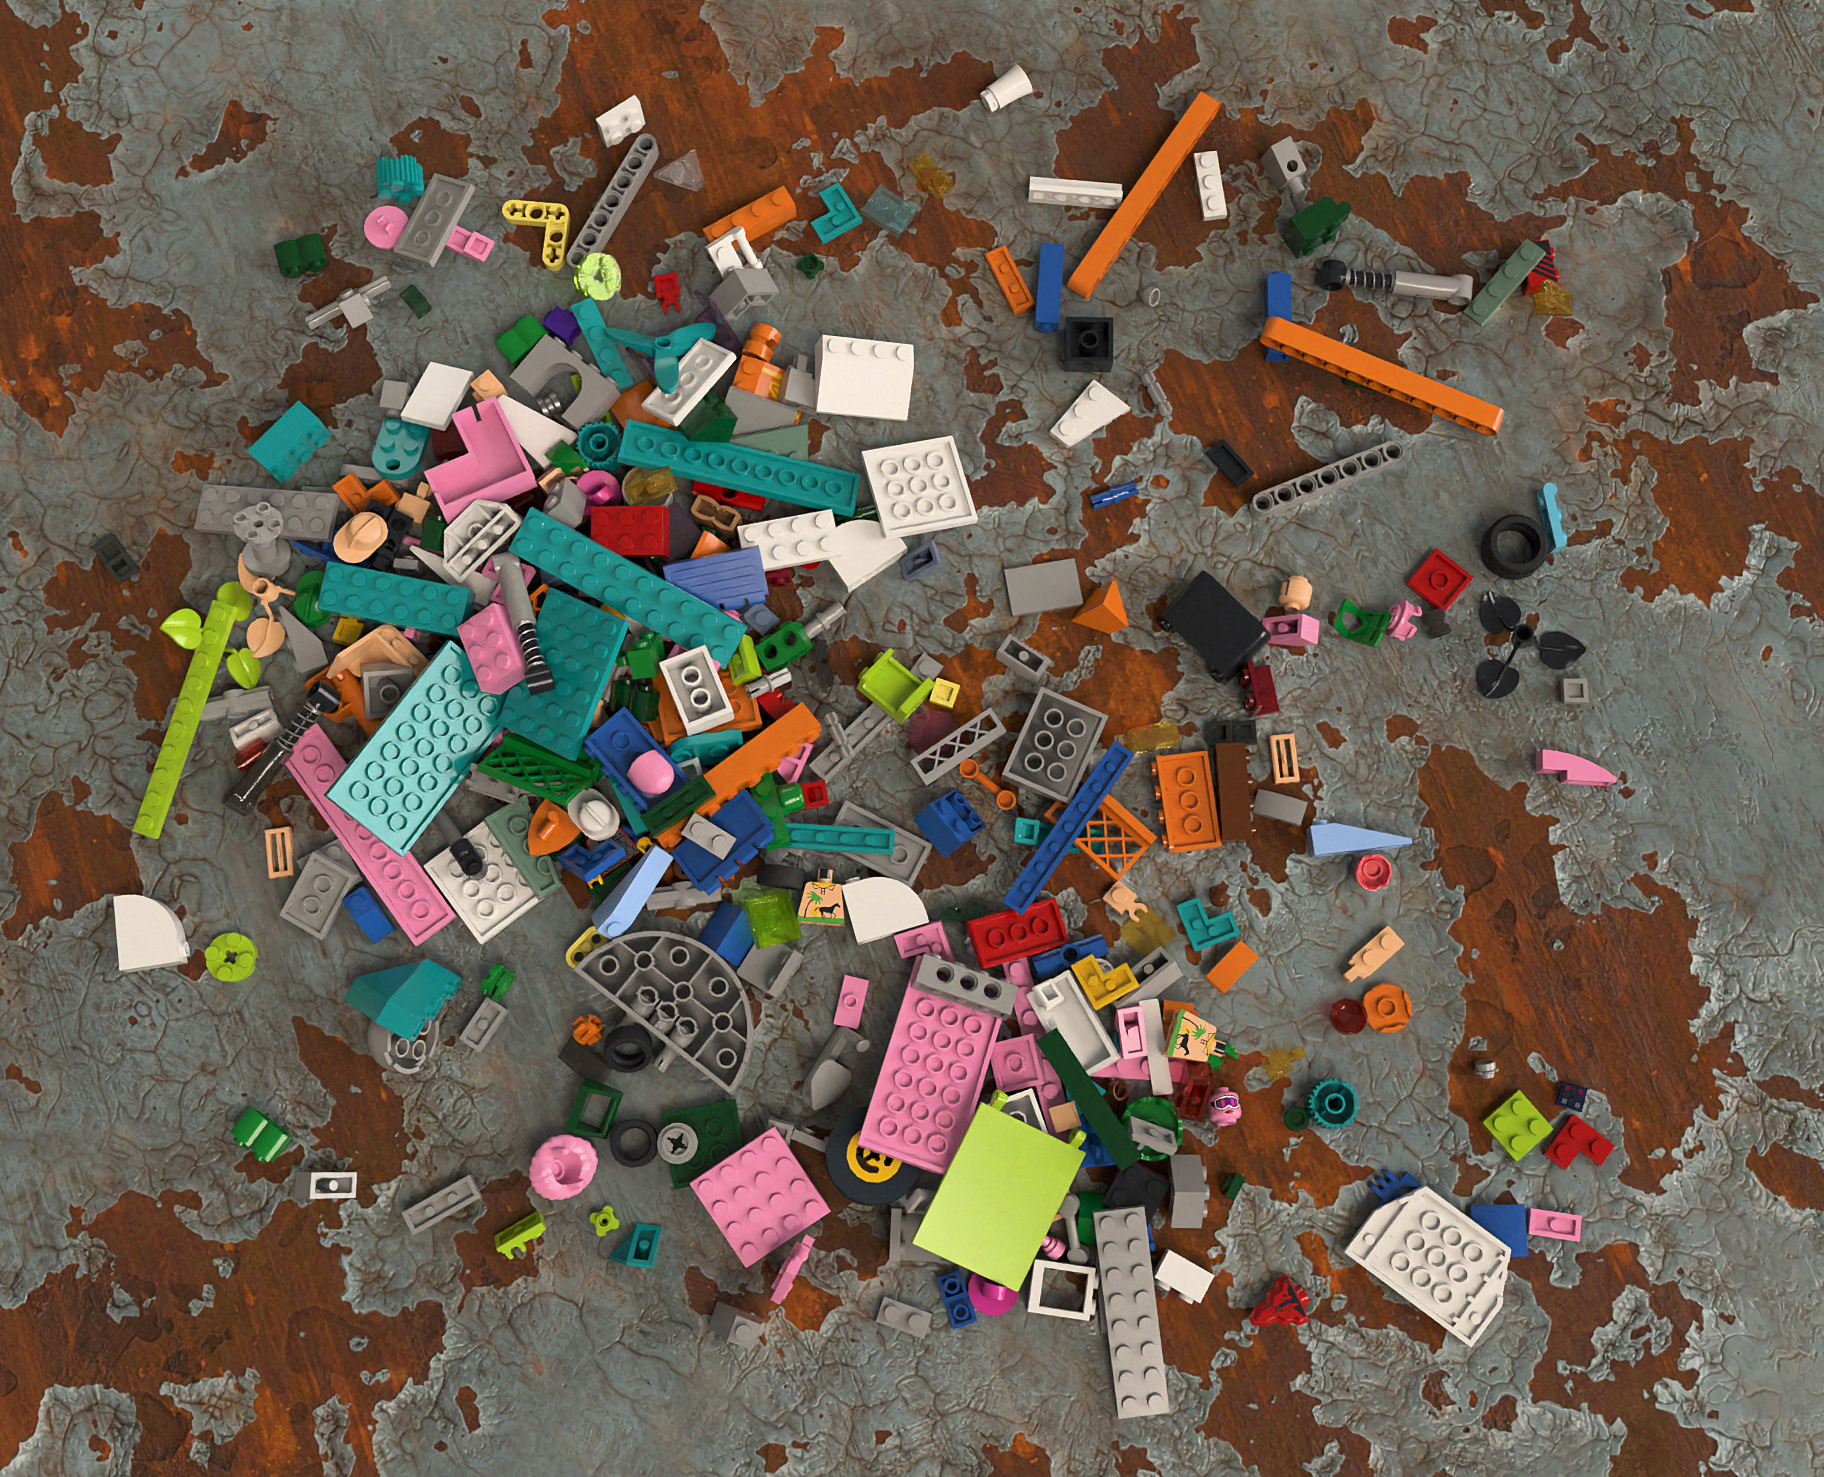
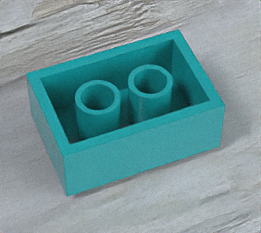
M298 400L247 452L282 484L284 481L290 480L294 476L295 471L302 464L307 463L318 448L323 447L328 442L332 434L319 418Z

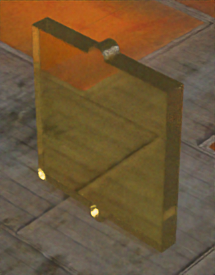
M1147 903L1145 904L1148 910L1146 914L1142 910L1135 914L1139 918L1138 923L1130 919L1118 931L1143 958L1160 945L1166 949L1165 946L1177 935Z

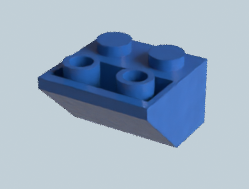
M957 789L929 804L913 820L943 858L958 850L986 827L980 816L972 809L965 797Z

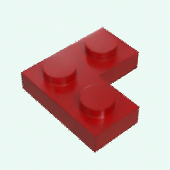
M1570 1114L1542 1155L1562 1170L1567 1169L1578 1152L1597 1166H1601L1615 1145L1576 1115Z

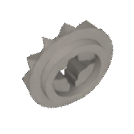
M672 1123L666 1126L660 1132L657 1140V1148L661 1157L672 1164H681L689 1161L696 1153L698 1146L695 1131L683 1123ZM683 1133L682 1143L688 1148H678L672 1153L674 1144L668 1138L678 1139Z

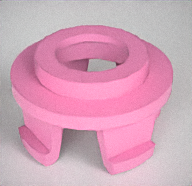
M1401 599L1394 603L1388 611L1392 617L1385 633L1387 636H1395L1399 640L1404 641L1405 636L1411 638L1417 630L1408 620L1412 615L1421 616L1422 610L1419 606L1410 604L1408 600Z

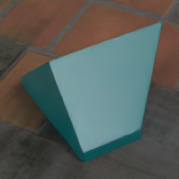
M637 1223L636 1228L610 1254L607 1260L629 1266L650 1269L656 1267L662 1227Z

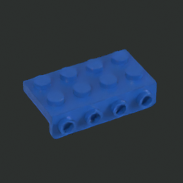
M625 706L583 741L585 745L583 748L584 752L592 760L596 757L602 764L599 767L607 778L613 777L619 783L616 785V788L624 797L629 795L635 801L633 807L641 816L690 781ZM651 750H656L674 770V779L668 790L654 795L639 790L627 776L634 760Z

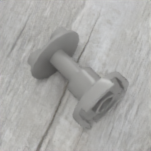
M260 502L236 513L233 517L234 531L237 537L247 542L242 551V560L246 570L256 577L258 574L263 575L264 578H272L284 573L290 566L289 562L292 560V552L289 544L283 538H277L282 532L284 525L281 513L267 502Z

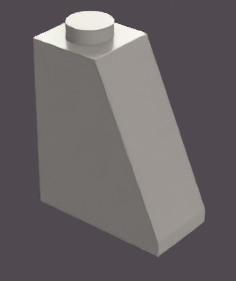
M717 1301L708 1326L727 1341L752 1350L757 1343L765 1319Z

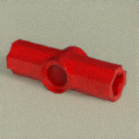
M694 481L692 496L695 498L698 495H704L714 499L717 503H722L724 506L731 508L739 507L761 513L764 509L766 497ZM732 490L735 492V495L731 498L723 496L726 491Z

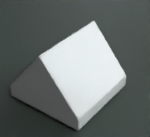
M1051 978L1032 988L1047 1012L1064 1000V997Z

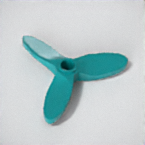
M710 322L691 324L676 329L667 336L649 337L619 328H605V336L624 346L642 351L655 360V380L661 392L665 394H672L678 386L679 365L677 356L687 354L700 338L711 341L716 335V325Z

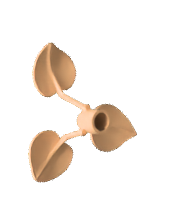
M240 553L238 561L240 583L247 592L255 594L262 599L261 604L269 615V620L258 618L250 624L247 630L246 638L250 650L253 651L252 657L261 658L277 651L286 637V629L281 627L280 622H274L275 617L268 602L275 601L280 592L295 596L296 592L274 585L271 581L275 577L264 578L263 575L257 574L256 577L250 574L244 566L242 553Z

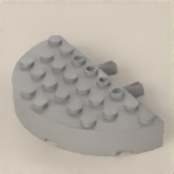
M637 932L615 938L611 942L597 948L574 969L575 972L626 1011L625 1018L617 1028L620 1026H637L642 1024L665 1042L663 1050L651 1062L652 1065L658 1067L657 1069L664 1073L677 1055H682L728 1093L734 1094L741 1084L751 1060L755 1034L754 1018L748 995L740 979L732 968L713 950L692 938L671 932Z

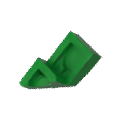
M563 440L544 454L550 463L556 468H561L565 474L571 473L578 466L581 469L588 467L587 463Z

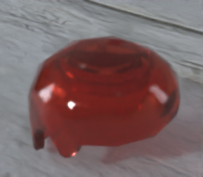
M1343 998L1332 1004L1329 1020L1337 1033L1344 1036H1353L1363 1031L1367 1026L1368 1014L1366 1008L1358 1000Z

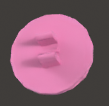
M388 205L378 207L365 220V236L372 245L379 249H394L409 222V218L404 211L397 207Z

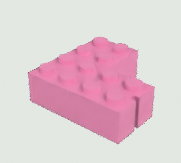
M496 396L476 404L481 421L477 422L471 406L451 414L468 454L424 471L447 524L452 523L476 499L500 503L538 487L533 471Z

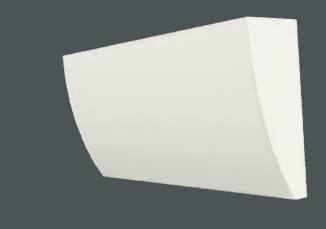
M1067 970L1052 979L1064 1000L1050 1011H1046L1033 991L1026 995L1046 1033L1057 1027L1089 1076L1121 1059L1120 1054L1073 971Z

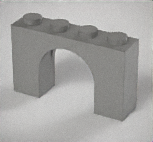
M545 334L509 377L519 388L532 398H535L545 384L556 374L561 372L579 374L582 378L580 394L561 417L575 431H582L581 427L585 428V424L589 425L592 423L594 425L595 422H599L621 396L616 388L618 384L609 376H606V378L602 377L599 374L601 371L592 363L586 365L582 362L583 357L572 349L569 352L565 349L566 345L555 336L552 339Z

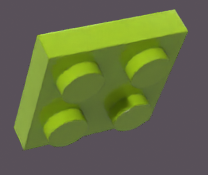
M1516 1090L1480 1122L1514 1162L1520 1160L1553 1130L1552 1126L1520 1090Z

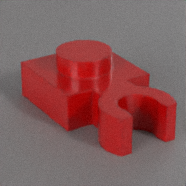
M672 272L653 276L658 301H663L662 309L664 314L668 315L667 309L671 305L676 307L677 313H680L679 301L675 299L681 297L677 273Z

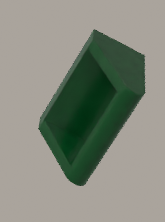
M588 1077L579 1088L564 1130L573 1134L607 1139L624 1093ZM592 1094L611 1097L600 1129L582 1122Z

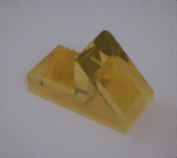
M1550 279L1542 281L1541 291L1535 295L1536 315L1572 316V293Z
M669 466L645 474L643 468L639 467L624 485L632 506H638L678 490Z

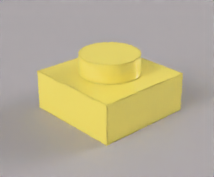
M937 678L929 702L953 709L960 685Z

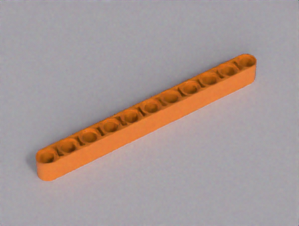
M1203 91L1198 94L1074 271L1066 288L1085 300L1091 295L1213 120L1221 106V102Z
M1270 316L1267 318L1260 337V342L1270 348L1487 436H1495L1498 433L1505 413L1503 409L1292 322Z

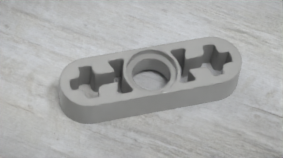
M350 464L342 465L339 476L343 479L353 471L362 484L374 486L385 479L374 468ZM410 477L402 480L388 479V481L395 489L406 490Z

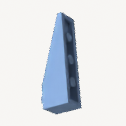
M1327 820L1312 822L1313 826L1306 829L1310 858L1400 848L1412 844V838L1337 823L1327 824Z
M654 843L591 915L596 931L610 940L621 937L635 920L674 857Z

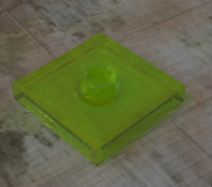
M788 891L747 900L742 903L757 950L803 938Z

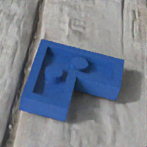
M609 838L591 852L576 843L558 856L557 859L561 866L588 883L625 856L626 852L621 845Z

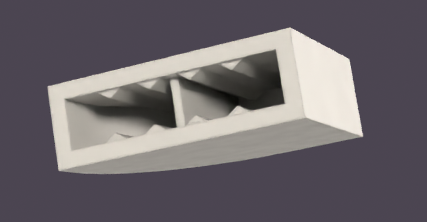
M855 520L836 527L842 556L826 560V562L849 593L907 555V546L900 537L885 540L880 523L870 520Z
M855 877L846 880V885L841 886L858 945L929 923L922 901L911 888L902 882L886 877H871L863 880Z
M140 895L113 897L120 971L135 972L188 963L187 957L190 955V947L188 942H186L183 926L177 915L168 906L157 900Z

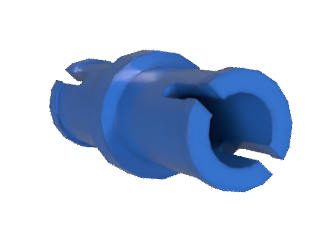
M1132 480L1117 487L1110 486L1108 487L1109 490L1089 496L1090 501H1092L1093 510L1095 511L1112 503L1116 505L1120 503V500L1138 495L1139 491L1136 489V482Z

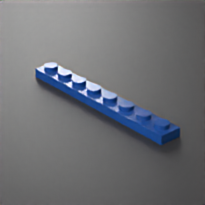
M1114 740L1002 901L1003 904L1019 915H1024L1135 755Z

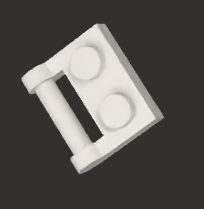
M743 226L733 228L705 246L723 281L728 277V273L736 268H763L760 259L756 258L745 237L746 232ZM734 240H737L748 261L744 266L731 244Z

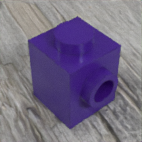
M556 306L544 318L543 326L552 337L556 336L568 348L582 332L573 312L566 308L562 310Z

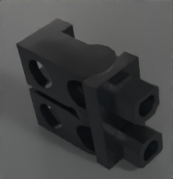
M371 498L365 512L375 513L382 517L385 523H387L388 533L383 544L370 555L374 557L370 568L383 572L388 564L392 565L404 540L414 526V518L395 509L391 514V507Z

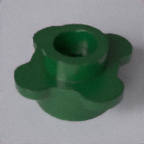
M807 253L797 263V269L804 272L809 280L814 279L815 275L819 271L824 270L825 267L824 263L819 261L814 253Z

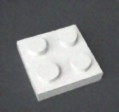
M635 95L596 119L602 141L607 148L611 145L619 144L624 137L638 132L645 125L640 101Z

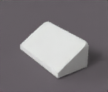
M274 707L268 708L229 729L233 743L241 754H246L285 733L284 726Z

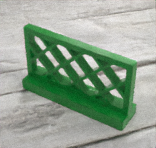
M507 732L503 736V743L478 764L477 771L560 805L567 806L583 789L588 791L592 787L595 766L578 759L576 761L569 760L531 740ZM517 764L518 767H506V765ZM500 765L501 768H492L490 766ZM528 773H539V775L529 776ZM513 774H522L523 777H515V776H512V775H513ZM550 782H561V784L551 785ZM533 783H544V785L537 786ZM555 792H566V795L562 796Z

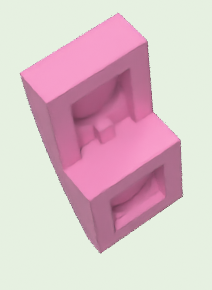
M456 225L445 247L465 257L485 263L495 245V241L475 231L471 233Z

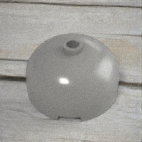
M371 1019L367 1033L369 1051L374 1060L387 1070L404 1074L415 1073L420 1070L419 1066L425 1059H430L435 1051L439 1036V1021L436 1019L434 1021H426L419 1033L420 1035L427 1034L426 1042L419 1039L412 1042Z

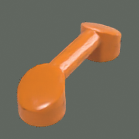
M965 759L961 762L959 766L961 775L965 778H975L997 797L996 802L1001 809L1009 810L1015 806L1016 795L1012 791L1002 790L982 773L977 761Z

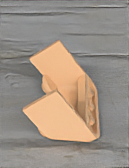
M381 625L337 654L326 676L331 679L347 668L354 675L361 677L360 664L387 662L413 667L415 681L430 661L395 627Z

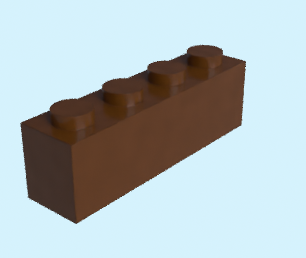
M1245 742L1217 743L1212 749L1217 817L1221 843H1248L1252 840V836L1256 834L1255 822L1251 821L1250 812L1254 811L1253 797H1249V788L1252 787L1251 773H1247V764H1250V751L1246 749Z

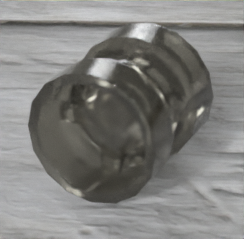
M1443 608L1430 611L1420 617L1422 623L1429 628L1426 632L1429 640L1442 637L1452 631L1448 623H1443L1446 616Z

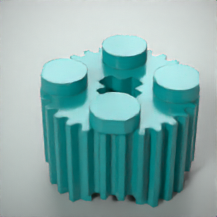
M406 154L400 155L401 158H395V160L381 157V159L376 161L375 167L379 199H396L399 204L406 205L411 204L414 197L418 198V196L424 195L423 168L419 163H416V157L407 156Z
M601 421L600 424L595 422L594 425L590 423L589 425L585 424V428L581 427L582 431H578L579 437H577L576 449L578 455L587 463L590 470H602L607 473H613L614 469L618 470L617 467H621V463L617 462L623 436L616 425H612L611 422L603 424Z
M1328 1078L1315 1082V1085L1310 1087L1311 1090L1307 1091L1309 1094L1305 1095L1306 1099L1304 1100V1108L1307 1114H1310L1309 1118L1313 1119L1312 1122L1317 1123L1316 1126H1321V1128L1328 1130L1350 1126V1122H1354L1353 1118L1358 1117L1356 1113L1359 1112L1357 1108L1360 1107L1357 1104L1359 1100L1356 1099L1358 1094H1355L1357 1090L1352 1089L1353 1085H1348L1347 1081L1342 1082V1079L1337 1080V1078ZM1328 1100H1336L1334 1103L1335 1109L1328 1107Z

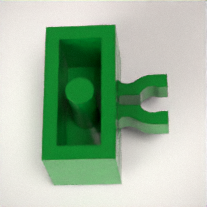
M653 631L639 633L627 651L618 653L619 656L616 657L617 667L630 665L633 680L657 677L661 671L659 663L667 660L662 635L660 633H653Z

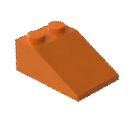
M648 380L621 394L610 408L623 431L625 430L627 419L676 431L680 430L676 426L644 411L641 404L654 391Z

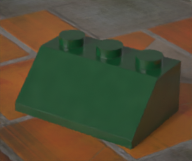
M711 387L680 422L677 428L689 442L729 443L738 418Z

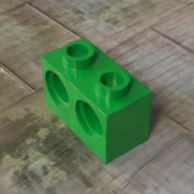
M791 621L783 623L778 627V632L773 635L768 634L759 640L760 644L754 647L767 672L774 673L783 669L815 648L801 623ZM794 633L796 635V642L791 645L789 639ZM773 646L777 649V654L774 658L770 655Z

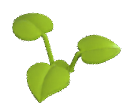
M238 581L227 582L220 586L216 594L217 601L239 608L235 621L241 622L249 616L252 606L249 593ZM181 609L172 613L159 628L185 649L196 650V647L202 641L201 633H203V627L200 628V616L191 609ZM225 647L224 652L233 654L226 658V666L232 678L247 690L256 688L261 673L259 658H253V651L248 648H242L237 652L234 648Z

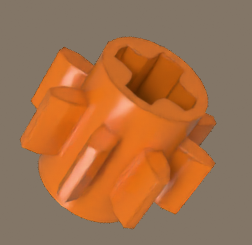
M584 1014L572 1023L576 1027L573 1030V1037L582 1045L588 1043L591 1046L604 1036L600 1032L603 1029V1023L595 1015L588 1016Z

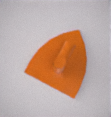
M545 799L538 807L528 829V846L531 856L546 855L558 851L570 844L581 832L568 813L548 799Z

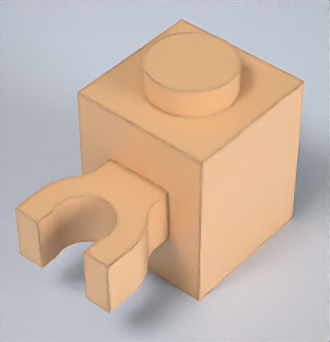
M421 482L416 496L404 492L403 497L398 499L395 505V510L414 518V526L421 529L424 527L425 518L432 517V513L436 511L431 502H428L433 493L430 485Z

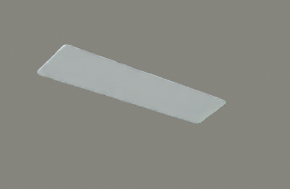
M1158 999L1139 1001L1143 1011L1148 1049L1147 1058L1153 1094L1155 1096L1172 1094L1173 1088L1168 1057L1161 1056L1165 1038Z

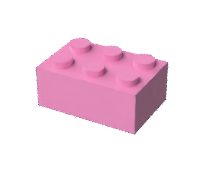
M492 603L457 627L481 691L500 695L525 678L524 672L527 671L525 665L527 661L523 658L522 643L518 641L520 635L512 629L507 606Z

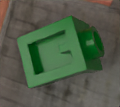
M1223 1040L1222 1042L1226 1043L1224 1055L1232 1060H1236L1239 1056L1234 1052L1236 1048ZM1209 1053L1207 1062H1202L1199 1068L1206 1073H1211L1212 1070L1217 1071L1224 1058Z

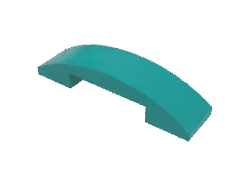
M1016 817L1013 842L1040 848L1054 826L1052 824L1040 823L1038 820ZM1085 828L1077 838H1086ZM1090 829V838H1103V831ZM1091 842V851L1096 855H1103L1104 843ZM1074 844L1067 851V853L1084 854Z

